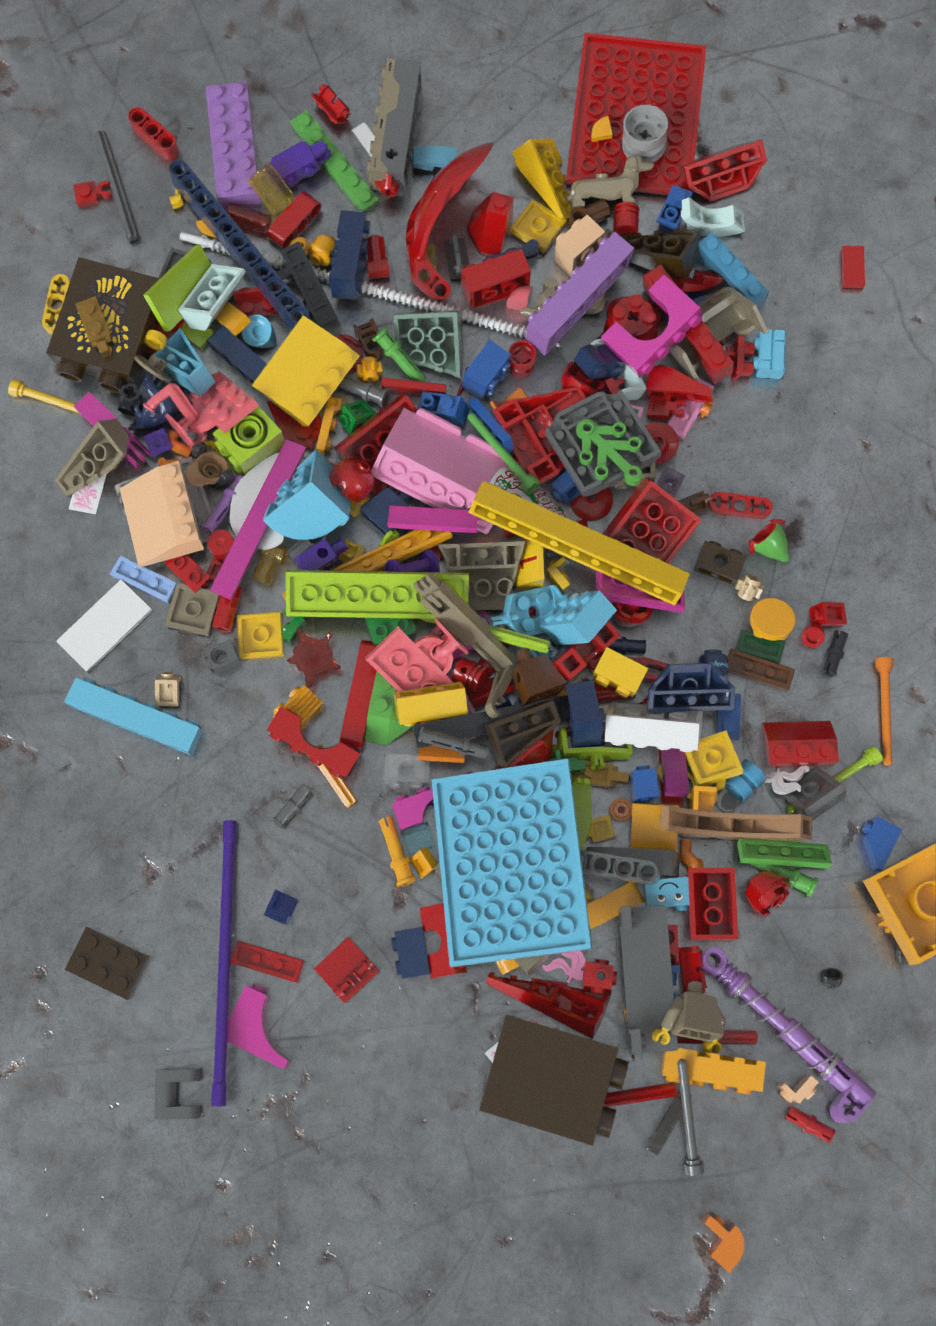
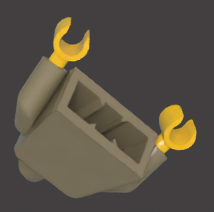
M690 982L688 983V991L674 999L661 1023L662 1029L654 1030L652 1039L657 1042L660 1035L663 1034L660 1043L663 1045L668 1044L670 1041L668 1031L670 1030L672 1035L704 1041L703 1050L707 1053L714 1052L717 1054L722 1050L718 1040H721L724 1035L726 1019L718 1006L717 999L714 996L703 994L702 983Z

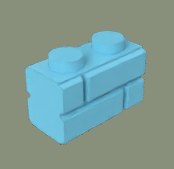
M768 329L769 333L766 335L760 331L753 341L755 350H757V356L753 357L756 377L780 379L785 372L786 331Z

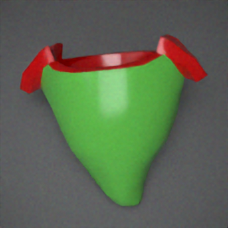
M771 519L769 521L772 523L766 525L752 540H749L750 555L756 551L768 558L788 562L791 556L788 552L786 534L782 528L785 520Z

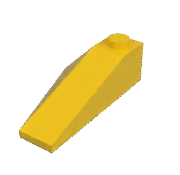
M553 138L529 139L512 151L515 164L560 219H567L570 217L573 207L572 202L566 199L570 194L564 187L566 176L561 174L560 165L563 163Z

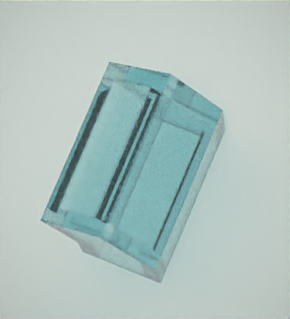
M428 822L400 831L409 856L416 854L424 847H427L428 850L436 847Z

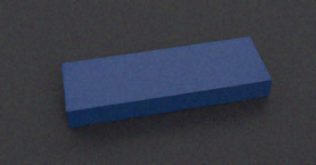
M476 397L470 399L471 413H474L508 453L514 451L511 436Z

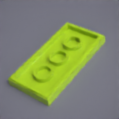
M195 245L143 295L164 331H170L183 318L178 309L211 266L201 245Z

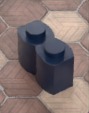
M594 345L583 346L574 359L591 379H599L603 376L605 378H616L622 373L626 365L606 345L599 347Z

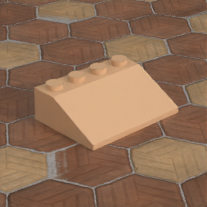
M179 461L158 466L120 488L139 567L204 550L185 473Z

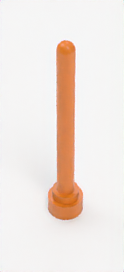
M880 657L875 659V668L880 673L883 763L885 766H890L892 764L890 673L892 668H894V658Z

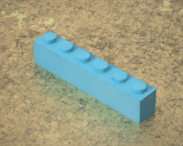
M84 677L83 680L75 678L64 701L70 707L191 756L193 755L203 733V730L198 727V722L188 718L185 721L177 718L178 715L169 710H166L165 713L157 710L158 707L149 702H145L144 705L136 702V697L126 693L123 697L116 694L117 690L106 685L103 688L96 686L97 682Z

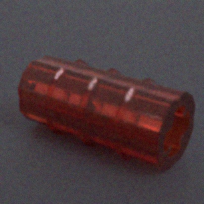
M230 203L226 212L237 225L261 233H267L271 225V215L234 203Z

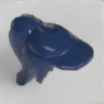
M150 372L143 379V385L149 392L147 399L145 397L141 398L143 404H146L152 396L161 390L153 383V374ZM170 397L161 402L154 409V413L144 406L141 411L136 405L134 409L137 417L128 427V430L158 427L164 421L168 422L165 417L167 413L175 420L178 408Z

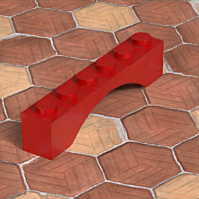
M662 265L643 275V289L650 298L648 290L663 275L674 283ZM651 299L654 302V304L660 307L653 299ZM701 319L696 327H691L686 332L685 338L695 353L702 369L715 385L733 373V361Z

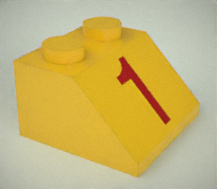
M525 540V546L513 584L516 585V592L541 588L544 585L543 546L530 540Z

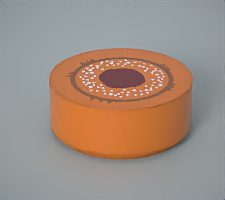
M624 798L614 800L609 808L611 817L618 822L628 820L632 815V804Z

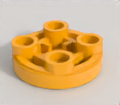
M765 598L758 601L750 613V624L754 635L757 638L772 641L787 639L796 622L793 609L786 602L777 598Z

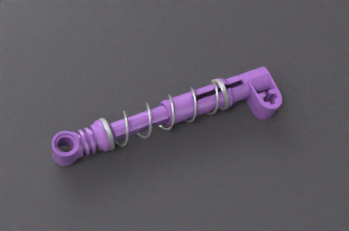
M712 947L702 954L704 967H699L701 971L711 975L713 978L717 976L716 980L718 982L721 980L722 986L726 984L727 994L732 999L740 997L739 1006L750 1005L757 1011V1022L767 1020L774 1026V1037H780L790 1046L792 1053H798L807 1061L808 1068H815L822 1080H828L840 1091L830 1106L831 1118L839 1124L856 1121L875 1097L876 1091L844 1063L843 1057L838 1052L832 1053L820 1042V1037L816 1038L803 1027V1021L798 1022L793 1017L790 1019L783 1014L786 1006L777 1009L766 999L769 994L768 991L762 994L751 985L753 977L741 970L737 972L738 968L736 966L733 968L734 964L732 962L728 964L729 960L722 949ZM708 956H713L716 959V966H712L709 963ZM741 999H744L747 1003L742 1005ZM758 1014H760L761 1016H763L764 1019L759 1020V1019H758ZM851 1102H853L856 1105L846 1108V1110L843 1107L851 1104Z

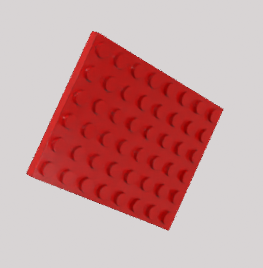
M584 32L566 184L572 185L575 181L596 179V174H608L609 178L621 176L627 159L622 149L624 118L634 107L652 105L662 110L668 120L666 149L662 157L652 162L654 167L651 170L639 172V185L634 192L669 195L673 185L691 192V189L687 186L683 166L695 160L707 45ZM608 116L613 134L612 138L592 142L591 135L595 123L601 118Z

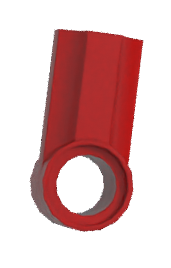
M371 235L366 239L368 240L367 268L369 279L390 277L384 237Z

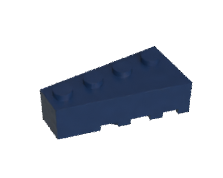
M341 210L337 228V238H340V240H335V257H332V272H329L332 298L358 300L359 292L363 291L361 273H365L366 260L363 259L364 253H368L366 234H370L371 221H367L366 212Z

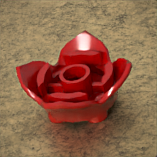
M638 294L631 297H619L610 302L607 307L609 317L604 325L603 334L617 321L630 335L638 340L647 341L657 338V323L660 321L661 314L659 308L654 303L643 299ZM629 318H635V319H637V321H636V322H635L634 320H631V321H630Z

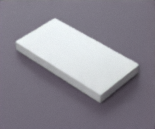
M120 580L56 642L89 673L153 610Z

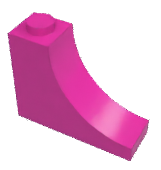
M253 983L252 987L245 985L228 1020L227 1042L282 1069H286L290 1059L275 1048L266 1030L265 1010L269 995L265 994V988Z

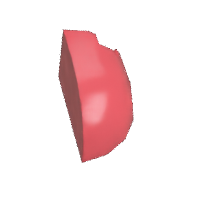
M525 285L515 289L507 300V308L518 311L528 308L533 294V286Z

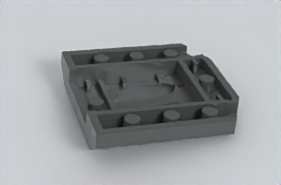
M617 391V394L597 392L560 411L555 416L550 427H547L545 430L546 438L582 496L594 495L623 480L624 472L607 456L606 467L608 468V477L605 480L596 479L595 468L597 467L598 447L592 441L590 449L593 454L592 463L590 465H582L580 463L579 455L582 451V439L576 433V427L580 421L590 419L595 421L598 426H613L617 422L625 424L626 433L621 438H617L614 435L600 436L604 440L628 441L631 437H638L641 440V449L638 452L615 450L631 466H637L642 470L661 456L660 449L622 391ZM586 427V428H584V430H585V431H590L591 428ZM621 428L615 429L617 432L623 431ZM635 442L630 444L632 447L638 446ZM588 455L582 457L584 460L590 459ZM600 470L597 473L599 475H604L605 471Z

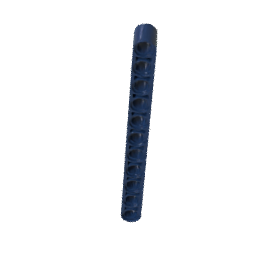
M181 160L173 161L169 166V171L174 187L237 264L244 268L246 275L259 288L263 296L292 330L298 323L297 321L302 316L310 320L309 312L187 163Z

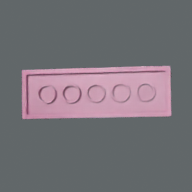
M403 408L383 444L371 472L373 477L433 508L470 510L482 481L490 483L499 469L509 466L488 442L472 434H469L467 437L462 436V431L459 427L425 409L420 408L415 414ZM478 517L477 530L488 535L493 524Z

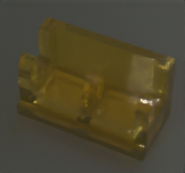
M270 162L266 163L261 170L255 171L250 179L247 180L273 216L288 207L295 197Z

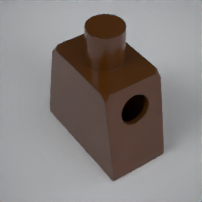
M523 649L517 653L516 656L520 663L517 664L513 671V679L523 706L561 693L567 682L546 655L533 658L529 649Z

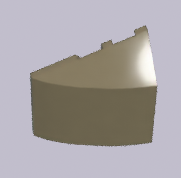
M526 541L438 545L440 551H442L449 573H469L468 605L473 610L504 609L505 599L507 595L511 594Z

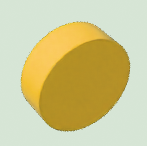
M149 330L144 341L152 349L163 350L166 346L167 338L159 331Z

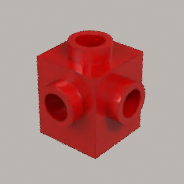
M595 959V963H584L583 987L591 988L593 993L605 994L606 990H611L612 986H616L617 972L614 971L613 965H609L608 960ZM598 972L602 973L604 976L602 981L598 980L596 977Z

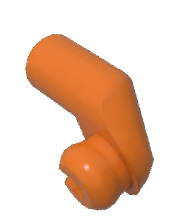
M170 430L167 437L172 446L171 450L188 458L191 452L190 447L178 441L179 434L174 430Z
M681 839V863L687 868H703V861L691 852L692 840Z

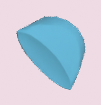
M262 315L248 317L251 322L241 331L244 341L258 348L276 346V335L268 319Z

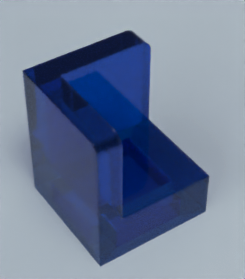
M275 889L264 916L288 926L298 899Z

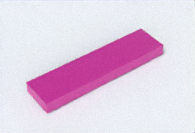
M390 506L388 528L477 533L478 517L470 514L469 510Z

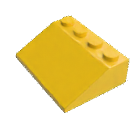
M302 316L251 386L302 426H309L359 358V355L341 340L305 316Z

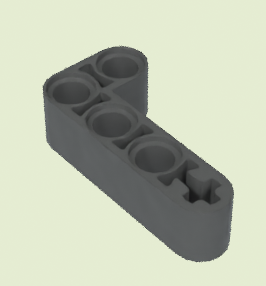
M617 847L586 848V851L651 861L659 867L661 877H679L680 853L674 850ZM600 860L597 863L598 871H604L607 868V860ZM625 863L620 867V873L629 874L631 871L629 863ZM648 867L644 870L643 874L654 875L655 870L653 867Z

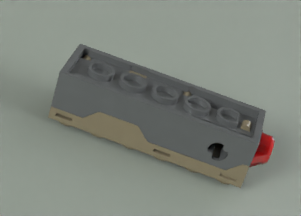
M387 58L386 66L382 67L381 77L384 81L383 85L379 86V98L381 100L376 105L378 120L373 124L375 140L370 143L372 160L368 159L367 173H369V184H372L374 193H382L388 197L395 195L406 196L422 90L421 62Z

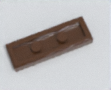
M730 648L727 656L729 673L787 692L789 691L795 669Z

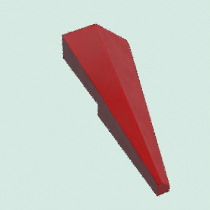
M494 972L489 973L486 982L491 987L591 1039L594 1038L601 1025L612 994V990H606L605 994L591 992L589 987H583V989L568 987V983L536 978H532L531 981L518 980L515 975H510L509 978L497 977Z

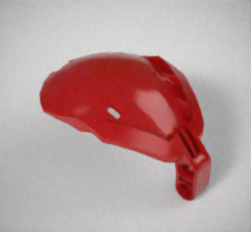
M493 142L473 147L449 161L429 183L409 216L406 229V250L412 282L433 301H440L449 297L451 287L434 269L427 257V245L431 230L444 206L485 160L493 147ZM420 271H424L427 274L425 282L419 277ZM436 285L441 286L443 289L442 296L436 294Z

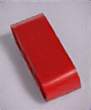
M135 107L129 111L128 119L135 134L164 159L174 160L178 157L179 147L171 132L144 109Z
M302 191L270 225L266 236L283 249L290 246L291 242L318 215L322 204L307 192Z

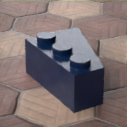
M593 680L566 684L569 700L567 701V706L570 709L569 730L572 748L605 746V713L603 708H599Z

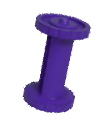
M427 549L419 553L418 561L401 565L398 560H388L385 563L384 572L439 573L440 564L436 554L431 549Z

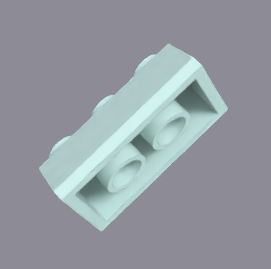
M215 264L209 267L178 309L189 328L207 330L239 286L246 272L244 268Z

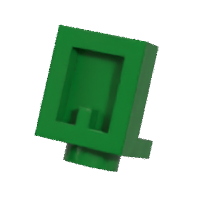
M361 399L343 405L339 422L351 434L355 431L358 424L368 421L376 412L366 401Z
M286 616L292 621L285 624L282 630V637L286 643L293 646L307 623L303 617Z
M556 749L555 756H551V761L561 760L560 749ZM579 757L566 758L570 762L571 774L585 773V759L579 760Z

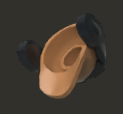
M203 441L198 443L192 450V454L196 459L186 468L185 476L188 483L192 486L208 484L213 488L228 484L235 474L230 469L229 461L218 452H206L207 445Z

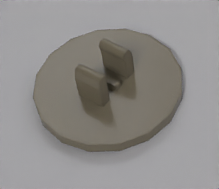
M135 355L134 359L144 369L159 379L172 383L173 379L164 371L167 363L163 359L159 361L158 357L152 355L148 360L140 355Z

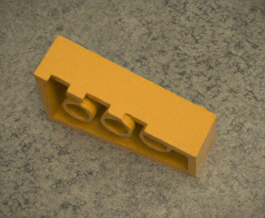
M678 1048L677 1051L663 1052L660 1075L666 1076V1081L679 1083L677 1062L679 1059H685L690 1085L704 1087V1082L712 1083L713 1088L727 1090L728 1086L736 1087L739 1093L751 1094L752 1090L763 1092L766 1062Z

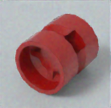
M525 340L514 342L508 351L511 354L509 361L511 366L508 370L514 377L520 379L527 378L535 369L536 349L533 344Z

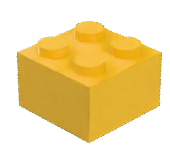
M606 647L592 677L595 678L594 682L605 688L609 685L616 689V694L627 698L628 696L633 697L648 668Z

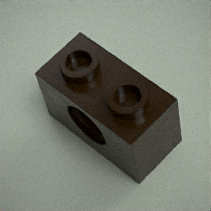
M704 541L693 571L735 586L747 556L742 555V552L739 550L723 548L718 542ZM722 558L726 564L718 565L715 559Z

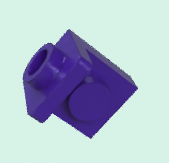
M164 426L143 434L152 456L172 448Z

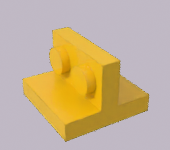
M727 731L701 738L698 750L685 752L698 786L713 784L714 787H717V791L725 789V779L743 774V768Z

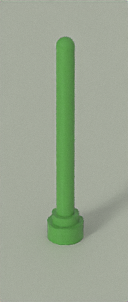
M469 413L468 420L521 480L520 484L524 492L528 495L537 490L540 486L538 479L527 474L474 413Z

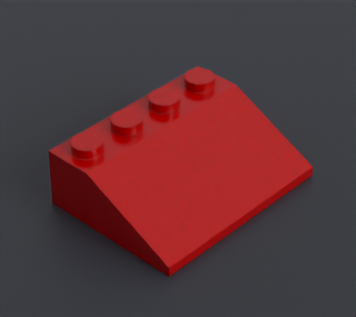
M400 395L333 448L342 460L347 458L363 460L369 464L370 470H372L382 446L403 408L415 414L417 408L407 395ZM374 477V485L370 493L375 497L385 488L392 490L394 487Z
M644 478L602 534L669 564L702 519L653 481Z

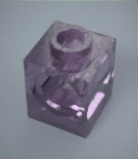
M665 466L657 485L675 498L686 475ZM669 484L673 490L667 491L662 485Z

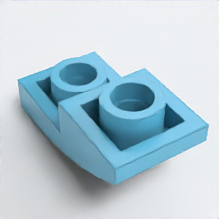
M446 146L413 147L412 167L433 171L434 167L443 168L457 156V148Z

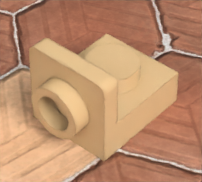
M165 671L156 677V706L179 705V682L181 681V675H175V672Z

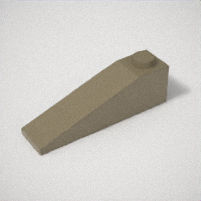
M117 419L97 421L56 477V483L66 496L74 494L114 470L126 455L129 435Z

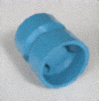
M744 759L741 763L743 774L725 779V789L734 798L743 803L753 794V788L758 789L766 780V776L761 769L748 759Z

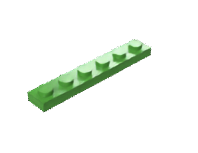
M308 110L290 121L294 130L309 146L320 141L327 144V148L331 150V156L322 165L360 212L367 213L380 204L378 197Z

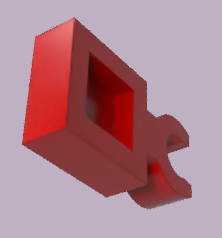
M94 181L73 185L78 207L98 204V198L100 197L103 199L112 198L111 191H104L106 188H111L109 181H102L97 186Z
M650 396L647 417L648 419L669 420L670 414H674L678 418L685 417L684 410H678V408L686 407V400L678 399L672 402L671 396Z

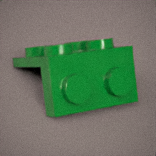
M365 618L372 642L375 645H379L398 626L407 635L413 634L416 630L412 618Z

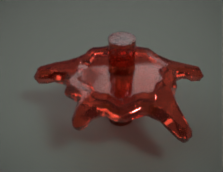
M301 628L296 629L299 644L293 649L294 655L288 658L286 662L296 665L298 671L304 673L306 687L310 688L316 675L326 673L328 668L341 669V666L332 659L333 652L328 646L333 632H329L323 639H317L306 635Z

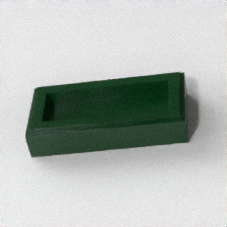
M742 629L736 650L779 664L785 641L757 638L753 632Z

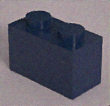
M423 927L394 931L395 937H392L391 941L393 952L398 951L399 960L395 961L397 975L401 974L402 979L430 975Z

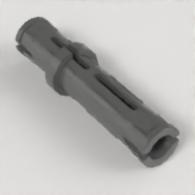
M421 727L418 735L419 742L459 752L460 755L465 756V754L485 759L488 753V745L470 741L467 737L459 738Z

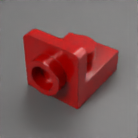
M821 602L809 608L811 624H817L821 627L844 626L847 624L843 602Z

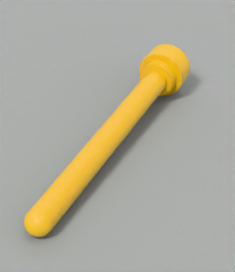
M15 378L10 382L9 395L15 397L26 395L79 413L73 407L77 403L29 388L23 381Z

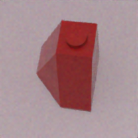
M493 191L473 209L467 225V231L476 243L480 254L489 256L491 254L503 253L509 229L513 224L514 197Z

